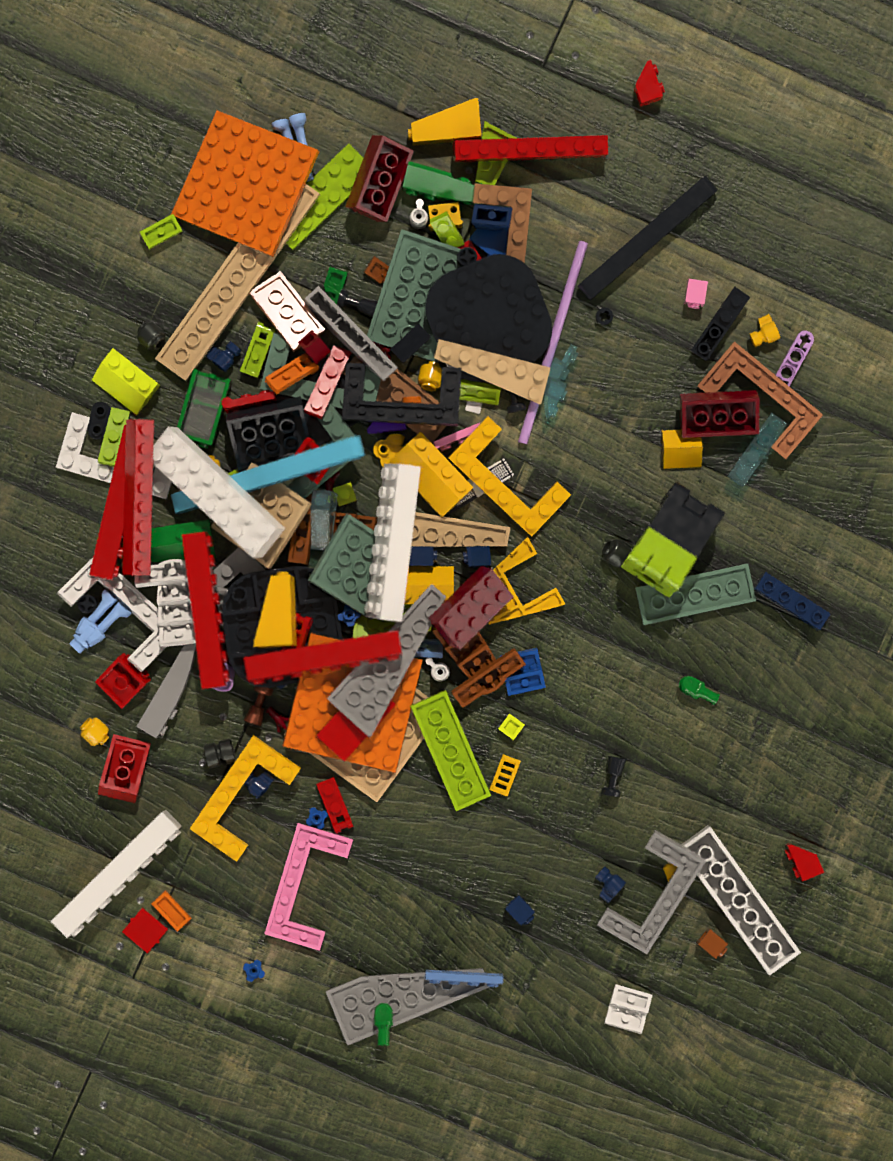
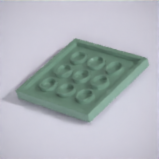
M345 514L308 581L366 617L365 604L368 602L367 586L370 583L371 577L369 568L373 560L372 546L375 544L374 530L351 515Z

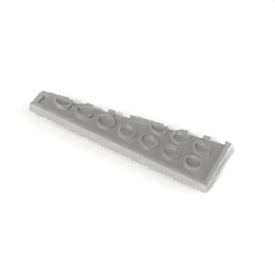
M432 584L406 611L402 617V622L397 621L388 631H399L403 655L399 656V659L388 661L387 658L380 659V662L376 664H368V661L361 662V666L355 667L327 698L368 737L373 735L432 623L428 618L446 599V596Z

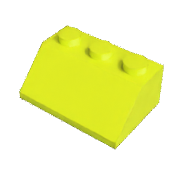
M114 348L101 362L92 378L93 382L136 415L139 414L161 386Z

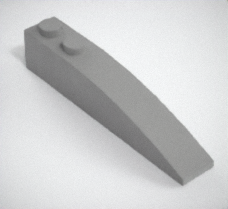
M319 286L304 298L305 304L311 312L382 381H385L398 369Z
M196 643L183 646L136 726L155 738L164 736L168 729V726H166L168 720H173L178 712L175 708L181 699L192 671L197 651Z

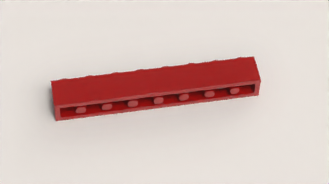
M608 135L455 140L453 142V162L606 157L608 155Z
M126 419L122 573L125 575H150L154 420Z
M126 425L123 428L89 573L90 576L114 581L115 577L118 578L120 572L118 561L119 558H123Z
M207 532L183 534L182 540L202 689L228 686L227 682H230L229 670L225 668V662H228L227 652L223 651L222 643H225V635L220 629V624L223 623L217 606L220 605L219 593L215 591L218 581L216 574H213L212 566H215L214 555L210 553V547L213 546L211 535L208 536Z
M397 630L244 657L248 681L253 682V685L265 683V679L272 678V681L284 680V676L288 675L296 678L303 676L305 672L319 674L322 673V669L330 668V671L341 670V666L349 665V668L361 666V662L368 661V664H376L380 662V659L387 658L388 661L397 660L403 653L399 631Z

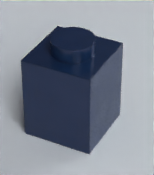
M411 546L410 566H433V562H437V551H433V546Z
M519 894L505 906V909L520 925L523 923L527 925L534 918L533 914L535 911Z

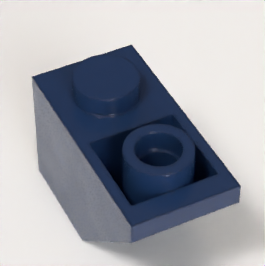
M490 546L467 547V552H463L464 565L468 564V569L491 566Z

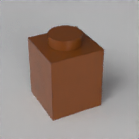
M709 927L697 941V944L715 959L718 956L722 957L728 949L726 947L728 943Z

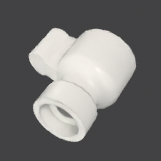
M418 199L416 201L417 208L411 212L409 218L412 227L423 229L427 226L429 218L427 212L422 209L424 206L423 200Z
M432 658L426 659V664L432 667L431 676L434 680L441 682L449 677L450 670L446 664L441 662L435 664Z

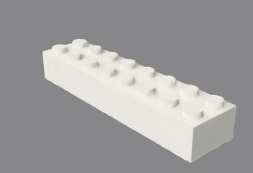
M168 427L153 445V464L252 558H262L286 529L178 427Z
M384 464L381 470L382 486L379 489L380 502L376 510L378 519L377 525L374 528L373 560L369 568L371 577L370 583L367 586L368 602L365 604L366 617L402 622L420 467Z
M167 810L161 812L51 922L67 938L71 935L75 937L85 927L83 925L85 921L89 923L99 914L96 911L98 908L101 910L112 901L110 897L113 894L115 896L126 887L124 883L132 881L140 873L138 869L140 867L144 869L153 860L151 856L154 853L158 855L167 847L165 842L168 839L172 841L181 833L179 829L182 825Z
M709 825L681 844L706 859L697 874L698 878L769 975L801 953Z

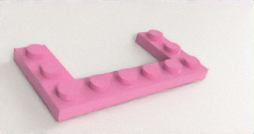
M301 823L297 824L265 930L266 935L320 951L326 931L289 921L310 848L348 858L353 839Z

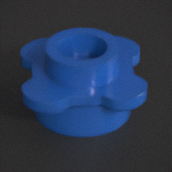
M345 605L343 612L338 614V619L347 624L348 627H352L361 614Z
M312 807L309 810L310 815L306 819V823L309 826L314 825L318 829H322L328 814L326 811H320Z
M255 960L250 964L246 963L243 966V970L247 974L246 979L249 982L256 978H263L265 972L262 971L260 960Z

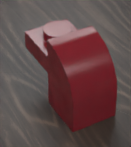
M313 330L309 331L297 342L301 349L316 364L331 352Z

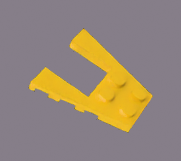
M528 537L493 569L513 595V598L488 622L489 625L565 605L557 588H554L522 606L504 572L537 554Z

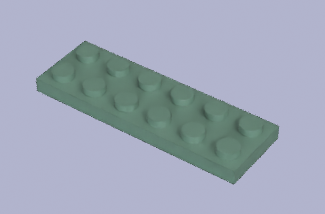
M748 564L688 576L670 598L657 591L655 586L654 588L649 585L635 588L643 625L756 601Z

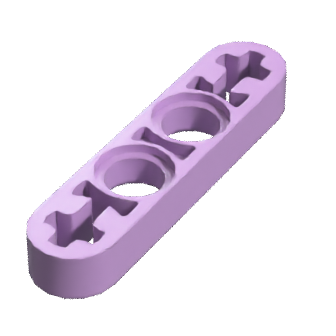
M802 331L796 336L776 373V376L783 382H787L788 386L793 381L813 344L814 337L809 331ZM800 336H808L807 340L810 342H806L802 349L795 347V344L799 347L802 342ZM793 351H797L801 355V359L798 362H794L790 358ZM783 368L791 370L792 375L790 378L782 377L781 371Z

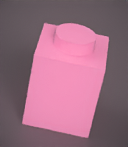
M688 279L684 304H688V308L699 309V306L703 307L708 281Z

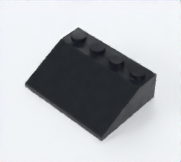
M301 396L226 412V422L239 473L246 471L251 462L257 466H262L293 456L303 441L310 437Z

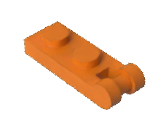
M304 353L266 376L265 382L276 394H279L306 376L316 373L319 366L310 360L311 358L307 353Z

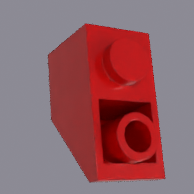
M651 60L646 62L634 87L640 107L662 100L663 93H665L662 82L659 83L657 75H659L656 64L653 65Z
M790 843L785 844L787 849L784 851L788 860L793 861L795 867L792 870L796 878L805 881L824 873L817 854Z

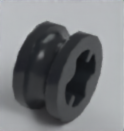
M609 308L599 309L595 316L596 321L601 325L611 323L613 320L612 311ZM606 311L609 313L607 316H610V318L603 322L600 320L602 317H599V314Z

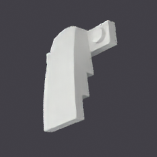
M166 560L158 565H151L150 575H134L136 588L158 585L157 604L160 646L168 647L196 643L185 560Z

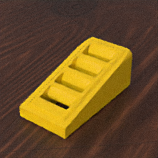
M502 754L489 790L508 796L521 760ZM504 761L514 764V768L503 765ZM501 769H505L512 772V774L508 775L500 771ZM498 777H505L509 779V782L499 780ZM496 783L507 786L506 790L496 787Z

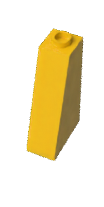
M478 98L468 100L412 122L411 129H408V138L413 140V146L448 143L455 140H480L481 125Z
M277 572V576H271L254 641V647L297 646L295 577L289 575V572Z

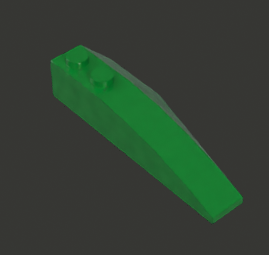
M411 161L408 162L403 183V190L406 191V194L411 196L420 194L429 201L437 199L452 203L459 202V204H479L472 203L474 185L471 184L472 182L464 177L455 179L451 176L452 173Z
M202 520L151 528V562H163L170 559L185 560L182 535L198 532H207L208 536L211 535L213 546L210 547V553L216 559L211 521Z

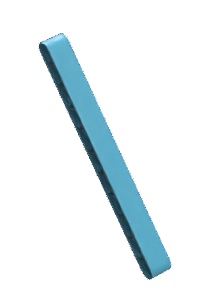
M355 436L233 474L230 477L249 493L358 459L365 455L360 436ZM183 491L171 494L175 514L199 508Z

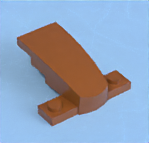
M318 488L305 498L312 505L291 537L288 562L308 565L311 544L327 547L345 514H348L316 511L320 491ZM349 514L372 530L377 525V517Z
M435 627L432 628L433 633L442 643L445 650L469 678L451 691L462 708L481 695L497 690L507 677L526 665L515 648L496 660L480 632L459 650L449 646Z

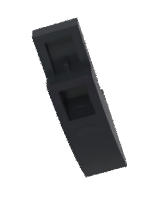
M734 286L691 351L707 361L750 299V296Z

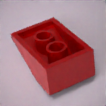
M113 734L99 783L98 795L136 803L151 743Z

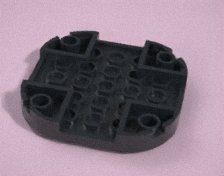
M488 255L445 272L433 282L425 300L426 317L436 343H438V339L533 363L546 351L551 340L552 322L536 278L524 262L510 255ZM462 371V379L474 382L485 381Z
M293 566L249 573L235 580L226 591L222 601L221 613L227 655L232 669L242 680L253 685V682H249L247 679L244 657L278 652L282 649V647H254L271 576H277V572H289V575L295 577L296 613L301 614L302 617L308 616L313 618L304 647L308 644L310 633L343 640L341 625L338 619L337 599L308 581L314 570L313 568ZM298 624L296 629L301 630L302 624ZM291 675L284 676V680L272 681V678L265 679V683L254 686L269 688L298 683L299 677L292 678Z

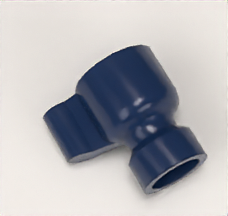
M230 341L224 351L211 347L205 357L226 373L234 363L233 358L241 353V349Z
M265 771L258 777H255L254 772H252L244 784H247L248 791L256 799H259L276 778L268 771Z
M606 866L595 877L599 882L604 883L599 896L607 903L626 884L619 875L610 874V870Z

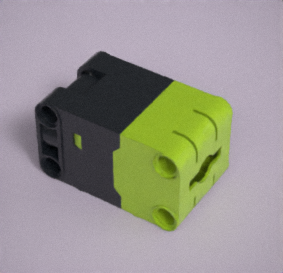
M677 481L668 490L631 553H629L621 565V568L634 576L637 575L638 579L653 588L655 586L657 591L668 598L679 589L707 540L726 513L711 503L706 505L691 496V490Z

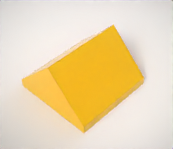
M662 430L663 469L702 467L703 445L701 437L682 438L680 430Z

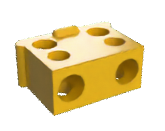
M459 202L428 206L430 219L448 212L456 228L463 227ZM429 224V230L434 231L432 225Z

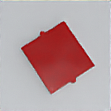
M142 907L136 916L130 919L131 922L122 932L148 954L153 946L160 942L159 939L168 928Z

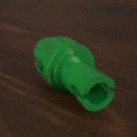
M685 676L679 681L680 691L695 700L702 698L712 705L717 703L720 694L707 689L704 682L692 676Z
M387 1003L378 1004L374 1010V1026L378 1028V1046L390 1045L389 1028L393 1026V1010Z

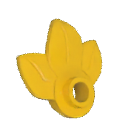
M391 434L385 440H379L374 444L373 453L380 459L382 467H384V464H391L390 461L403 448L402 444L405 440L403 435ZM381 446L386 448L384 453L380 451Z

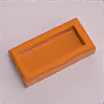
M166 890L151 903L177 932L192 919Z

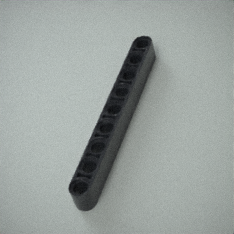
M705 175L578 285V288L591 301L712 197L718 189Z

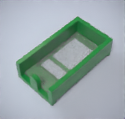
M194 369L177 427L192 441L197 442V446L208 449V446H214L224 410L221 401L223 398L228 397L232 380Z

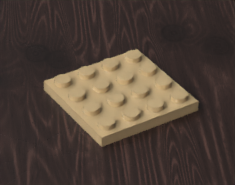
M251 462L247 470L259 466ZM282 482L248 493L286 528L262 558H254L269 569L272 568L312 505ZM213 522L211 528L245 551L220 526Z

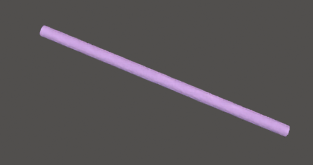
M579 241L552 328L551 340L541 364L543 366L551 367L588 246L586 242ZM530 401L518 442L523 444L528 443L539 404Z

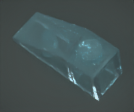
M313 489L311 502V549L325 550L333 537L338 494L335 492Z

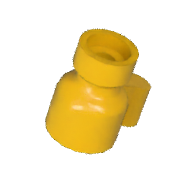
M769 314L758 318L759 332L749 333L755 348L762 345V342L772 343L781 339L779 331Z

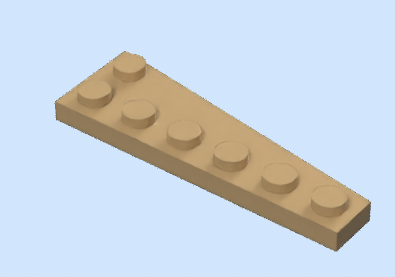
M438 339L434 355L435 359L455 368H462L464 372L537 404L542 403L550 367Z
M415 512L411 546L507 547L510 527L444 516L441 518L438 515Z

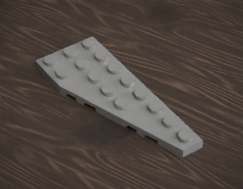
M483 968L446 970L485 973ZM426 972L361 976L327 990L326 994L347 1045H350L378 1033V1028L374 1026V1010L380 1003H387L391 1006L393 1010V1026L391 1027H394L489 988V986H487V983L471 986L468 985V982L452 985L448 984V981L434 984L429 983V980H425Z

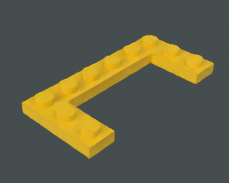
M487 416L448 458L532 537L571 494L556 481L531 509L476 458L502 430Z
M254 735L190 827V830L236 862L248 844L217 822L256 765L260 764L288 785L291 784L301 769Z

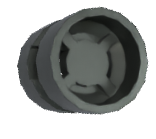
M230 738L219 741V744L210 743L204 745V752L210 769L221 766V763L227 765L236 761Z

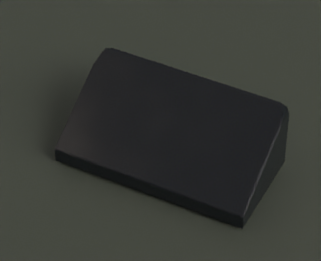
M418 323L390 350L404 363L431 336Z

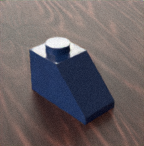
M474 204L472 224L475 229L490 231L510 228L513 208Z

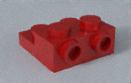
M125 653L120 655L95 681L121 709L151 681L147 670L141 673L128 660L130 655Z

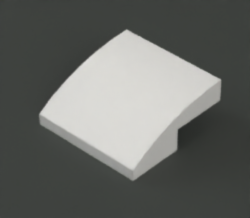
M615 984L604 1024L642 1034L652 995Z

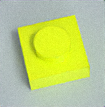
M351 482L333 488L339 507L357 501Z
M509 713L498 729L514 740L525 725Z

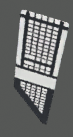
M504 458L488 467L501 482L514 475ZM471 479L467 480L473 486V489L450 510V513L455 512L485 492Z

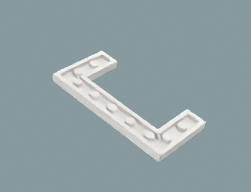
M72 412L56 468L111 483L113 466L99 464L98 459L81 455L90 417ZM155 467L152 479V495L167 499L172 481Z
M92 558L57 594L72 607L99 581L153 632L128 657V660L142 673L166 648L160 646L158 608L120 573L118 578H114V581L90 576Z

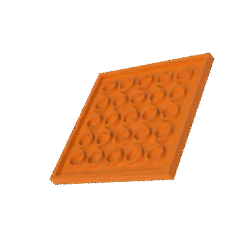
M217 110L171 214H174L175 218L274 257L319 151Z
M310 633L307 646L340 640ZM413 658L391 699L396 703L395 707L377 725L371 737L367 736L346 761L396 773L410 715V705L413 702L423 660ZM349 665L341 666V670L330 671V668L322 669V673L319 674L305 672L303 676L299 677L283 742L284 747L342 760L315 735L339 710L327 698L355 667L349 668Z

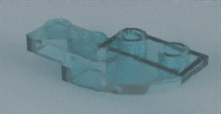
M570 344L563 360L561 361L555 357L550 368L544 391V415L548 421L550 417H555L559 409L556 406L559 399L563 401L568 392L565 390L567 385L560 381L561 379L565 381L570 371L567 369L569 363L574 364L579 354L576 352L577 347Z
M771 413L759 429V434L754 436L727 477L744 487L787 423Z

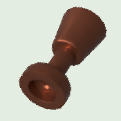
M255 686L254 690L258 692L255 705H251L244 721L262 726L264 713L262 705L265 696L272 695L274 689Z

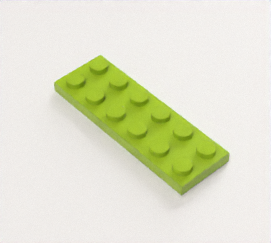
M347 144L313 177V180L307 183L308 186L320 193V196L286 242L292 250L349 198L363 161V157L350 144Z
M446 690L410 705L455 811L490 797L489 789Z

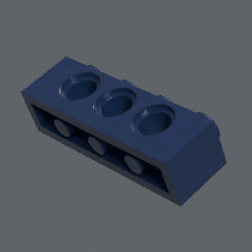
M767 572L762 573L753 587L755 591L816 630H821L830 616L829 612Z

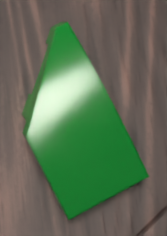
M330 266L325 279L324 289L328 296L337 304L348 272Z

